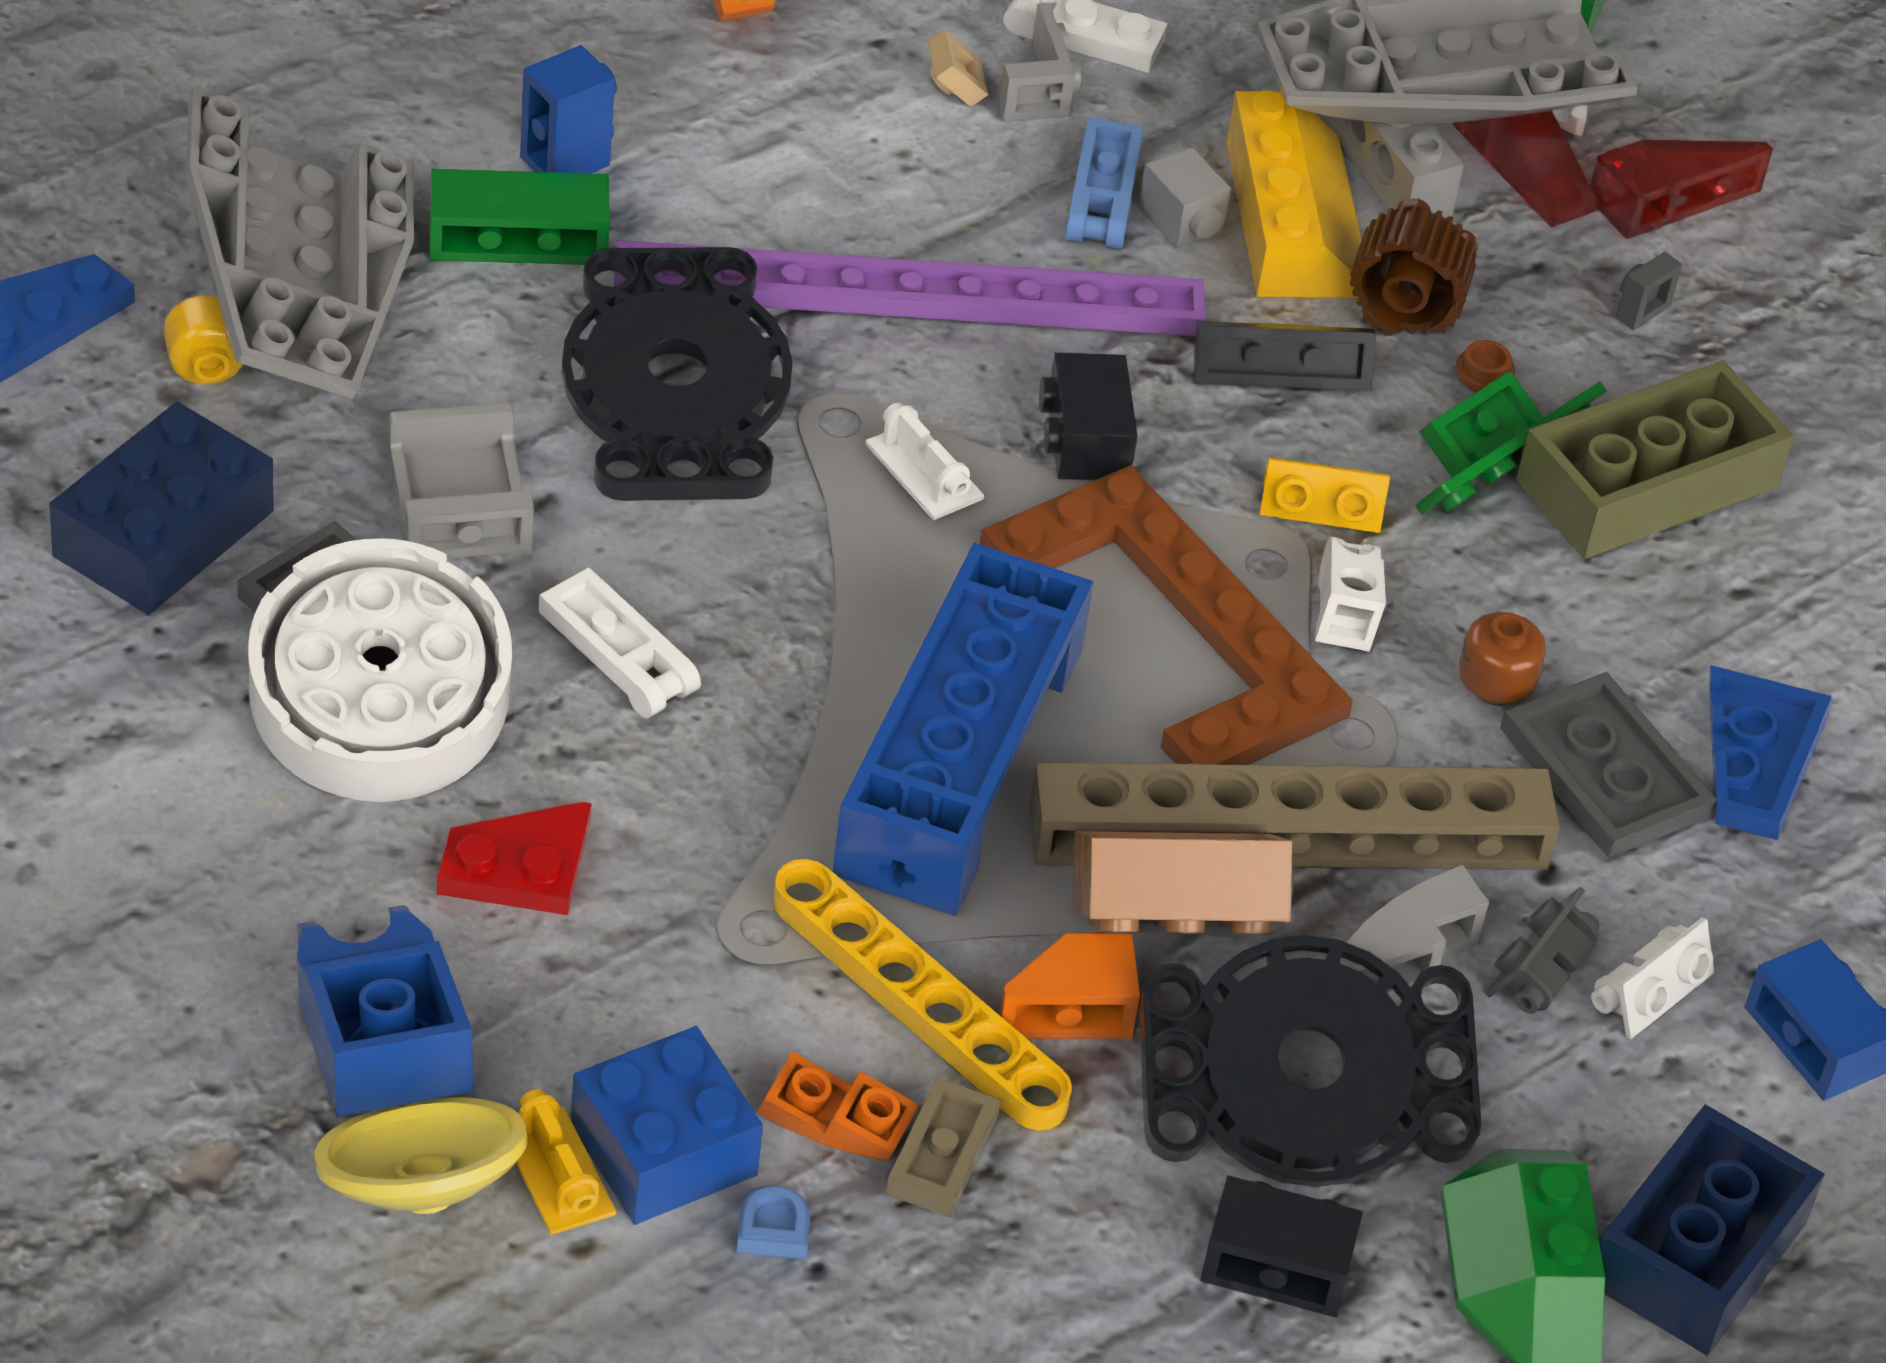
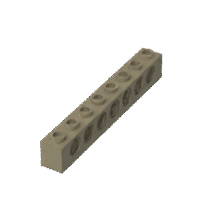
M1036 762L1029 803L1035 864L1073 865L1074 831L1272 834L1292 841V867L1452 869L1463 864L1466 869L1548 870L1560 828L1549 770L1538 768Z

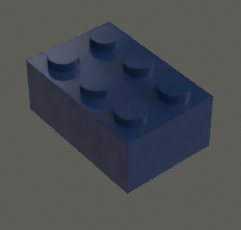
M176 401L49 503L52 556L149 616L274 511L273 458Z
M1704 1104L1603 1233L1600 1250L1605 1274L1604 1294L1708 1356L1807 1224L1825 1173Z

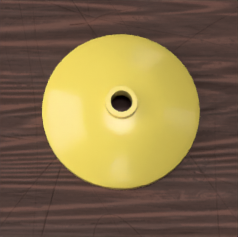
M442 1097L383 1108L355 1116L329 1131L318 1142L314 1151L316 1172L324 1184L346 1198L387 1210L429 1214L441 1211L451 1204L473 1196L507 1173L526 1149L527 1131L525 1121L517 1111L501 1103L484 1099Z

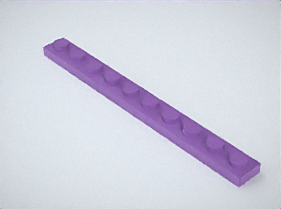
M616 240V248L716 247ZM738 248L749 253L755 259L757 278L755 293L752 298L764 308L1196 336L1197 321H1206L1204 279ZM729 269L721 270L714 275L718 282L730 286L738 285L746 279L741 273ZM673 270L661 271L654 276L659 283L667 286H676L686 280L681 273ZM614 271V286L624 283L626 278Z

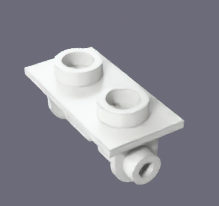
M894 403L885 410L883 414V420L885 421L884 433L867 439L865 445L933 521L984 499V494L969 479V468L964 463L957 462L938 440H934L930 436V431L920 422L918 413L912 406Z
M1701 917L1689 928L1683 925H1678L1677 927L1666 926L1658 933L1656 938L1633 955L1634 965L1624 962L1610 974L1602 976L1595 982V991L1591 994L1593 1005L1601 1013L1609 1014L1614 1012L1623 1016L1626 1038H1634L1715 973L1706 918Z

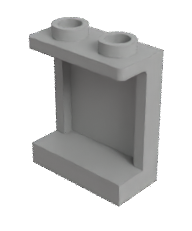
M510 403L394 411L389 414L388 456L404 541L434 548L447 554V558L532 551L534 506L531 491L524 490L513 438L514 413Z

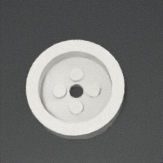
M378 538L348 541L319 550L293 565V573L283 580L272 593L267 591L254 615L248 641L249 702L256 728L268 749L284 767L303 781L325 792L359 801L392 802L412 799L440 790L471 771L492 748L503 727L508 710L512 664V640L509 625L503 609L489 587L478 576L473 579L461 569L447 562V554L434 548L404 540ZM386 646L392 649L398 655V658L391 664L386 665V670L379 671L378 665H373L364 659V652L371 647Z

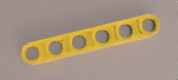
M797 859L784 864L778 870L775 879L773 904L775 911L787 924L977 1089L986 1095L1001 1099L1000 1109L1015 1122L1027 1129L1036 1131L1050 1130L1062 1123L1067 1115L1072 1085L1069 1076L1061 1067L829 868L818 861ZM805 883L816 887L822 895L813 901L803 902L792 898L786 890L794 884ZM841 923H853L864 928L868 935L859 941L850 942L837 937L832 929ZM888 963H900L909 967L913 971L914 976L904 982H894L883 977L879 969ZM944 1003L957 1008L962 1016L954 1022L942 1023L930 1018L926 1013V1009L934 1004ZM981 1045H997L1008 1053L1009 1059L1001 1064H988L979 1060L973 1051ZM1030 1086H1043L1052 1090L1058 1100L1049 1106H1037L1026 1101L1021 1092Z

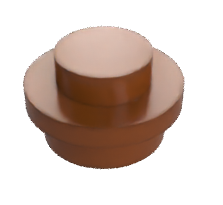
M1479 340L1471 343L1459 355L1455 368L1459 381L1474 392H1478L1509 371L1515 375V366L1509 350L1502 344L1491 340Z

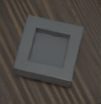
M1665 251L1644 265L1637 264L1632 267L1620 285L1622 296L1616 318L1634 330L1671 307L1682 263Z

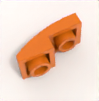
M792 1051L764 1098L757 1114L790 1131L826 1146L868 1158L889 1161L919 1104L859 1071L851 1085Z

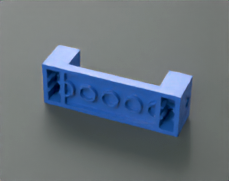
M973 543L840 805L832 871L840 878L954 916L957 915L978 871L985 821L1047 689L1063 692L1082 652L1094 581Z

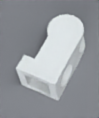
M1329 537L1323 553L1318 579L1320 614L1315 626V641L1370 652L1386 605L1384 560L1381 559L1380 546L1371 544L1357 545L1347 543L1341 538Z

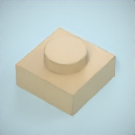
M945 28L927 41L933 64L930 67V74L936 85L948 95L954 93L970 107H973L988 96L981 60L975 53Z

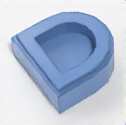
M779 1185L763 1186L752 1191L744 1199L740 1209L736 1253L806 1260L810 1212L809 1206L803 1197L794 1190Z

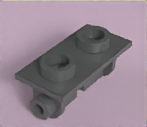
M1581 886L1560 903L1551 896L1530 916L1525 923L1532 931L1526 940L1522 937L1516 939L1496 960L1494 966L1501 973L1485 993L1489 998L1503 987H1506L1515 996L1514 1001L1517 1007L1525 1013L1533 1014L1549 1007L1555 996L1570 978V975L1553 958L1571 973L1579 966L1599 940L1598 920L1592 914L1581 912L1574 906L1585 892Z

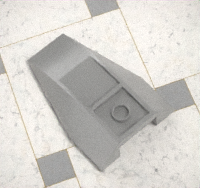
M1325 0L1259 21L1256 27V32L1286 105L1326 116L1398 124L1454 123L1610 103L1637 94L1638 86L1621 51L1599 52L1580 13L1582 0Z
M193 87L189 94L186 179L225 333L235 360L243 365L353 399L361 384L414 243V161L402 158L390 151H382L359 143L342 174L339 175L327 171L320 166L309 165L273 153L266 148L249 145V105L234 101L225 95H216Z

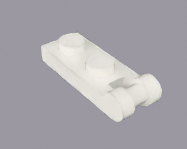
M1013 0L1003 16V22L1010 32L1033 39L1037 4L1050 3L1056 22L1063 23L1065 26L1067 50L1146 73L1150 72L1165 41L1168 23L1148 18L1139 13H1130L1093 2L1092 0Z
M589 567L539 595L538 612L628 695L632 707L641 717L648 719L664 710L667 705L666 701L673 696L683 699L700 689L701 678L695 665ZM654 667L661 675L653 678L646 671Z

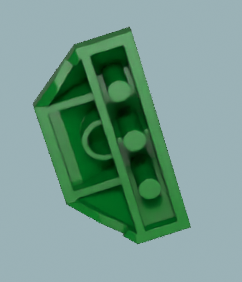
M1497 1149L1443 1185L1440 1195L1455 1304L1459 1312L1493 1347L1514 1363H1602L1605 1274L1587 1164L1565 1150Z

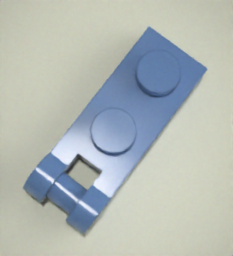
M1087 118L1065 241L1082 243L1083 238L1106 241L1105 247L1122 250L1140 153L1143 126ZM1088 212H1093L1100 215H1110V218L1092 216L1087 214Z

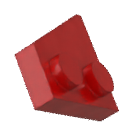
M578 802L451 827L437 876V895L568 915L591 822L592 803Z

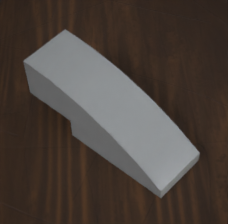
M1462 864L1430 877L1393 898L1371 915L1348 938L1346 943L1371 952L1395 969L1411 987L1422 971L1428 967L1440 965L1442 956L1478 944L1489 900ZM1341 958L1340 964L1360 971L1375 983L1380 979L1362 965ZM1393 989L1388 993L1390 997L1397 996Z

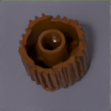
M1403 199L1399 202L1396 210L1389 208L1387 215L1381 212L1378 214L1377 220L1372 219L1370 221L1369 227H1366L1350 273V276H1352L1350 286L1354 287L1352 294L1359 297L1357 304L1362 306V320L1364 322L1371 321L1373 323L1371 328L1374 330L1377 328L1383 329V335H1388L1389 333L1396 334L1402 332L1404 328L1408 329L1410 334H1414L1415 329H1419L1424 334L1427 333L1428 328H1430V332L1446 333L1448 326L1453 327L1456 319L1460 318L1476 268L1475 261L1478 251L1476 237L1471 232L1463 230L1461 224L1454 225L1452 223L1453 217H1442V211L1440 210L1432 213L1429 205L1421 199Z

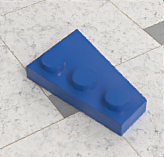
M95 254L1 280L0 383L135 302L134 284Z
M1710 665L1709 703L1714 797L1717 799L1715 805V824L1778 840L1829 717L1832 696Z

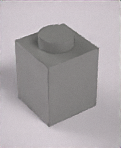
M1191 147L1145 164L1138 207L1177 249L1224 232L1231 187Z

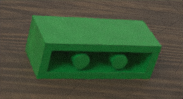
M431 169L430 260L585 265V261L592 253L608 248L610 226L609 174Z

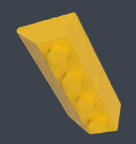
M1235 91L1226 145L1256 297L1359 298L1352 294L1354 287L1350 286L1352 278L1350 273L1362 239L1339 135L1315 113L1286 105L1281 91Z

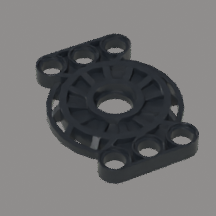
M731 247L607 248L592 253L585 261L583 291L585 297L590 302L576 316L564 340L561 374L566 396L579 419L599 438L606 441L596 452L594 481L597 489L603 495L621 501L749 499L765 493L770 486L774 458L771 449L758 439L781 416L790 395L793 361L787 338L775 318L752 298L756 288L757 265L755 259L749 253ZM729 269L741 273L746 279L738 285L730 286L718 282L714 275L721 270ZM610 270L622 274L626 280L618 286L610 287L598 283L594 277L602 271ZM673 270L681 273L686 280L676 286H667L659 283L654 276L661 271ZM751 317L765 329L769 337L764 338L757 326L750 320ZM595 318L597 323L593 327L588 339H580L582 331ZM681 353L698 359L707 367V370L700 380L690 385L673 386L657 380L650 372L648 362L663 354ZM777 355H779L783 370L782 378L770 376L771 361ZM572 357L583 367L582 379L574 380L571 366ZM774 400L773 404L761 416L765 405ZM683 459L695 463L700 468V471L692 477L684 478L672 474L667 467L670 463ZM738 459H749L756 462L762 470L754 476L745 477L733 473L729 465ZM623 460L634 464L639 471L629 478H617L610 475L605 468L614 461Z
M1302 935L1271 939L1241 951L1217 969L1205 986L1194 971L1184 965L1175 963L1158 966L1150 972L1144 981L1139 1000L1144 1134L1147 1145L1152 1152L1163 1160L1180 1162L1190 1159L1199 1152L1210 1135L1224 1152L1251 1171L1281 1183L1322 1187L1351 1183L1380 1171L1402 1154L1413 1139L1428 1157L1435 1161L1450 1163L1459 1161L1468 1155L1480 1136L1482 1122L1473 993L1470 983L1463 973L1453 967L1444 965L1428 967L1418 975L1410 987L1395 969L1369 951L1338 939ZM1304 950L1326 953V958L1322 960L1306 957L1286 960L1284 953ZM1267 957V966L1255 970L1239 982L1232 976L1243 966ZM1341 958L1362 965L1380 979L1375 983L1360 971L1340 964ZM1165 982L1177 983L1187 991L1190 1005L1179 1013L1165 1012L1154 1002L1152 995L1154 988ZM1436 983L1447 986L1456 995L1457 1009L1445 1015L1433 1013L1423 1003L1421 997L1422 989ZM1217 988L1224 999L1220 1005L1212 996ZM1392 989L1402 1000L1399 1007L1388 995ZM1312 1030L1322 1033L1333 1040L1339 1047L1343 1058L1342 1074L1338 1080L1327 1088L1316 1090L1301 1088L1291 1082L1281 1070L1278 1059L1279 1048L1285 1038L1297 1031ZM1169 1046L1180 1047L1185 1050L1192 1059L1193 1069L1191 1073L1181 1078H1171L1161 1073L1155 1061L1157 1052ZM1440 1047L1453 1051L1461 1061V1074L1456 1078L1448 1080L1436 1077L1427 1068L1426 1054L1432 1049ZM1167 1112H1183L1194 1122L1196 1129L1195 1137L1187 1143H1171L1159 1131V1118ZM1443 1112L1452 1113L1459 1117L1466 1128L1465 1140L1454 1145L1443 1144L1437 1140L1431 1132V1117ZM1219 1119H1220L1221 1122L1226 1126V1128L1229 1130L1228 1133H1227L1226 1130L1221 1126V1124L1218 1122ZM1399 1120L1406 1128L1405 1133L1396 1126ZM1241 1144H1244L1246 1147H1248L1249 1149H1251L1253 1152H1255V1153L1258 1154L1259 1156H1262V1157H1264V1158H1267V1159H1269V1160H1272V1161H1274V1162H1277L1278 1164H1275V1163H1273V1162H1270V1161H1268V1160H1265V1159H1263V1158H1260V1157L1256 1156L1255 1154H1253L1251 1151H1249L1248 1149H1246V1148H1245L1244 1146H1242ZM1378 1144L1389 1147L1379 1156L1355 1166L1353 1160L1364 1156ZM1294 1167L1307 1169L1333 1167L1334 1170L1324 1172H1313L1294 1169Z

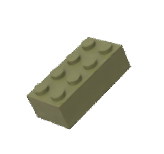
M1724 360L1529 429L1516 482L1585 560L1778 488L1794 435Z

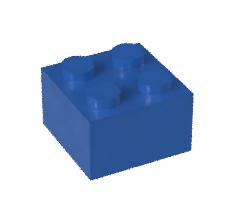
M697 1025L573 1073L571 1121L584 1147L634 1225L758 1176L763 1124Z

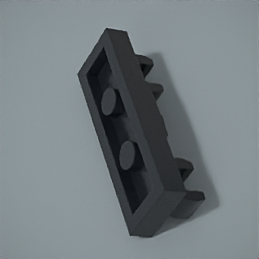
M1197 321L1192 379L1195 384L1372 391L1377 333L1374 329Z

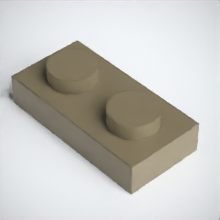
M937 1077L888 1177L886 1195L951 1218L998 1118L1001 1099Z

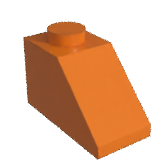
M1103 932L1065 933L1004 985L1000 1016L1027 1039H1132L1140 1000L1132 934Z

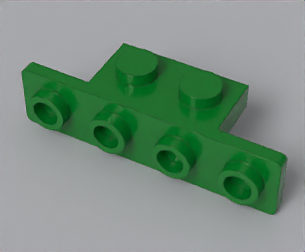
M1509 371L1428 423L1419 431L1451 478L1417 503L1415 507L1421 515L1439 504L1442 505L1446 512L1454 509L1477 492L1472 486V482L1481 477L1488 486L1517 466L1512 456L1520 451L1523 453L1529 429L1590 408V404L1607 390L1599 381L1552 413L1543 417L1513 373Z

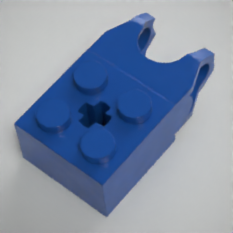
M405 905L388 907L390 925L386 932L376 939L362 943L339 941L328 935L322 926L313 921L297 924L299 1005L337 1117L474 1091L471 1025L440 942L435 941L432 931L414 916Z

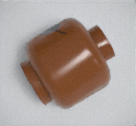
M1495 612L1483 615L1475 620L1465 636L1459 660L1460 679L1466 689L1480 700L1493 705H1507L1527 698L1533 693L1539 681L1546 656L1543 634L1527 618L1514 613Z

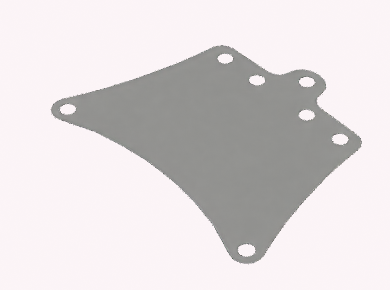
M847 393L819 395L813 397L802 406L797 416L798 427L825 499L834 561L835 631L831 665L823 711L806 765L778 829L722 908L717 920L718 938L727 951L740 960L757 965L782 964L824 956L786 922L784 938L770 946L756 945L745 939L741 933V923L748 914L756 911H768L778 915L773 904L774 886L777 872L784 864L797 859H809L818 861L833 871L840 805L973 543H980L981 529L1079 488L1093 480L1058 479L1057 470L982 446L922 423L930 431V436L934 440H938L957 462L964 463L969 468V479L984 494L983 500L933 521L865 445L867 439L884 433L885 421L883 420V414L887 408ZM843 408L855 413L860 419L861 426L853 435L836 437L828 434L821 428L819 419L827 410ZM1165 501L1309 653L1311 558L1309 548L1302 538L1288 528L1275 524ZM1115 542L1055 567V569L1094 581L1083 649L1063 692L1047 689L985 821L978 871L957 915L954 916L840 878L916 944L992 937L1064 935L1065 933H1117L1100 931L1098 926H1090L1089 918L1072 910L1073 865L1035 864L1029 803L1036 762L1176 764L1160 747L1163 730L1251 689ZM1270 550L1280 554L1287 562L1288 568L1282 577L1274 580H1265L1251 574L1246 568L1245 561L1247 556L1254 551ZM1341 687L1353 700L1350 716L1346 719L1363 721L1374 731L1375 739L1369 748L1361 751H1351L1339 746L1332 738L1331 730L1335 725L1333 724L1248 765L1387 766L1394 757L1398 742L1396 725L1387 709L1374 698ZM1292 867V877H1291V907H1292V896H1293V885H1294L1295 867ZM805 883L794 884L786 890L792 898L803 902L813 901L822 895L816 887ZM1139 920V931L1122 932L1229 937H1263L1271 934L1231 932V928H1222L1221 921H1205V932L1202 933L1167 932L1165 927H1156L1155 920ZM1272 921L1271 933L1278 931L1286 922ZM841 923L832 929L837 937L850 942L859 941L868 935L864 928L853 923Z

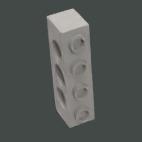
M1315 113L1339 135L1342 150L1388 209L1393 208L1396 210L1399 202L1403 199H1421L1429 205L1432 213L1440 210L1444 218L1453 215L1464 163L1432 123L1398 124L1368 122Z

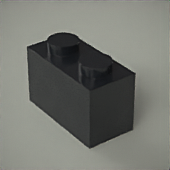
M1054 352L1051 377H1041L1039 409L1041 413H1049L1050 415L1045 421L1044 449L1046 454H1055L1057 478L1097 480L1127 466H1132L1138 434L1126 355Z
M1227 1175L1209 1239L1200 1281L1336 1317L1363 1211L1342 1206L1333 1200L1316 1199L1274 1188L1265 1182L1248 1181Z

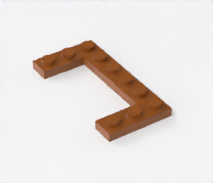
M1131 465L981 529L980 545L1052 568L1115 542L1251 688L1242 694L1163 730L1160 747L1176 764L1248 765L1350 716L1353 702L1351 697Z

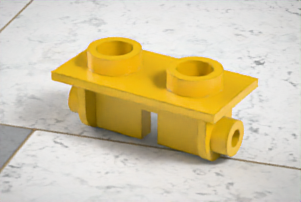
M1269 457L1264 473V490L1259 515L1380 533L1390 475Z
M541 1089L531 1090L524 1094L519 1102L521 1108L518 1113L525 1121L527 1146L515 1164L550 1235L616 1215V1209L565 1107H560L554 1096L546 1095L545 1091Z

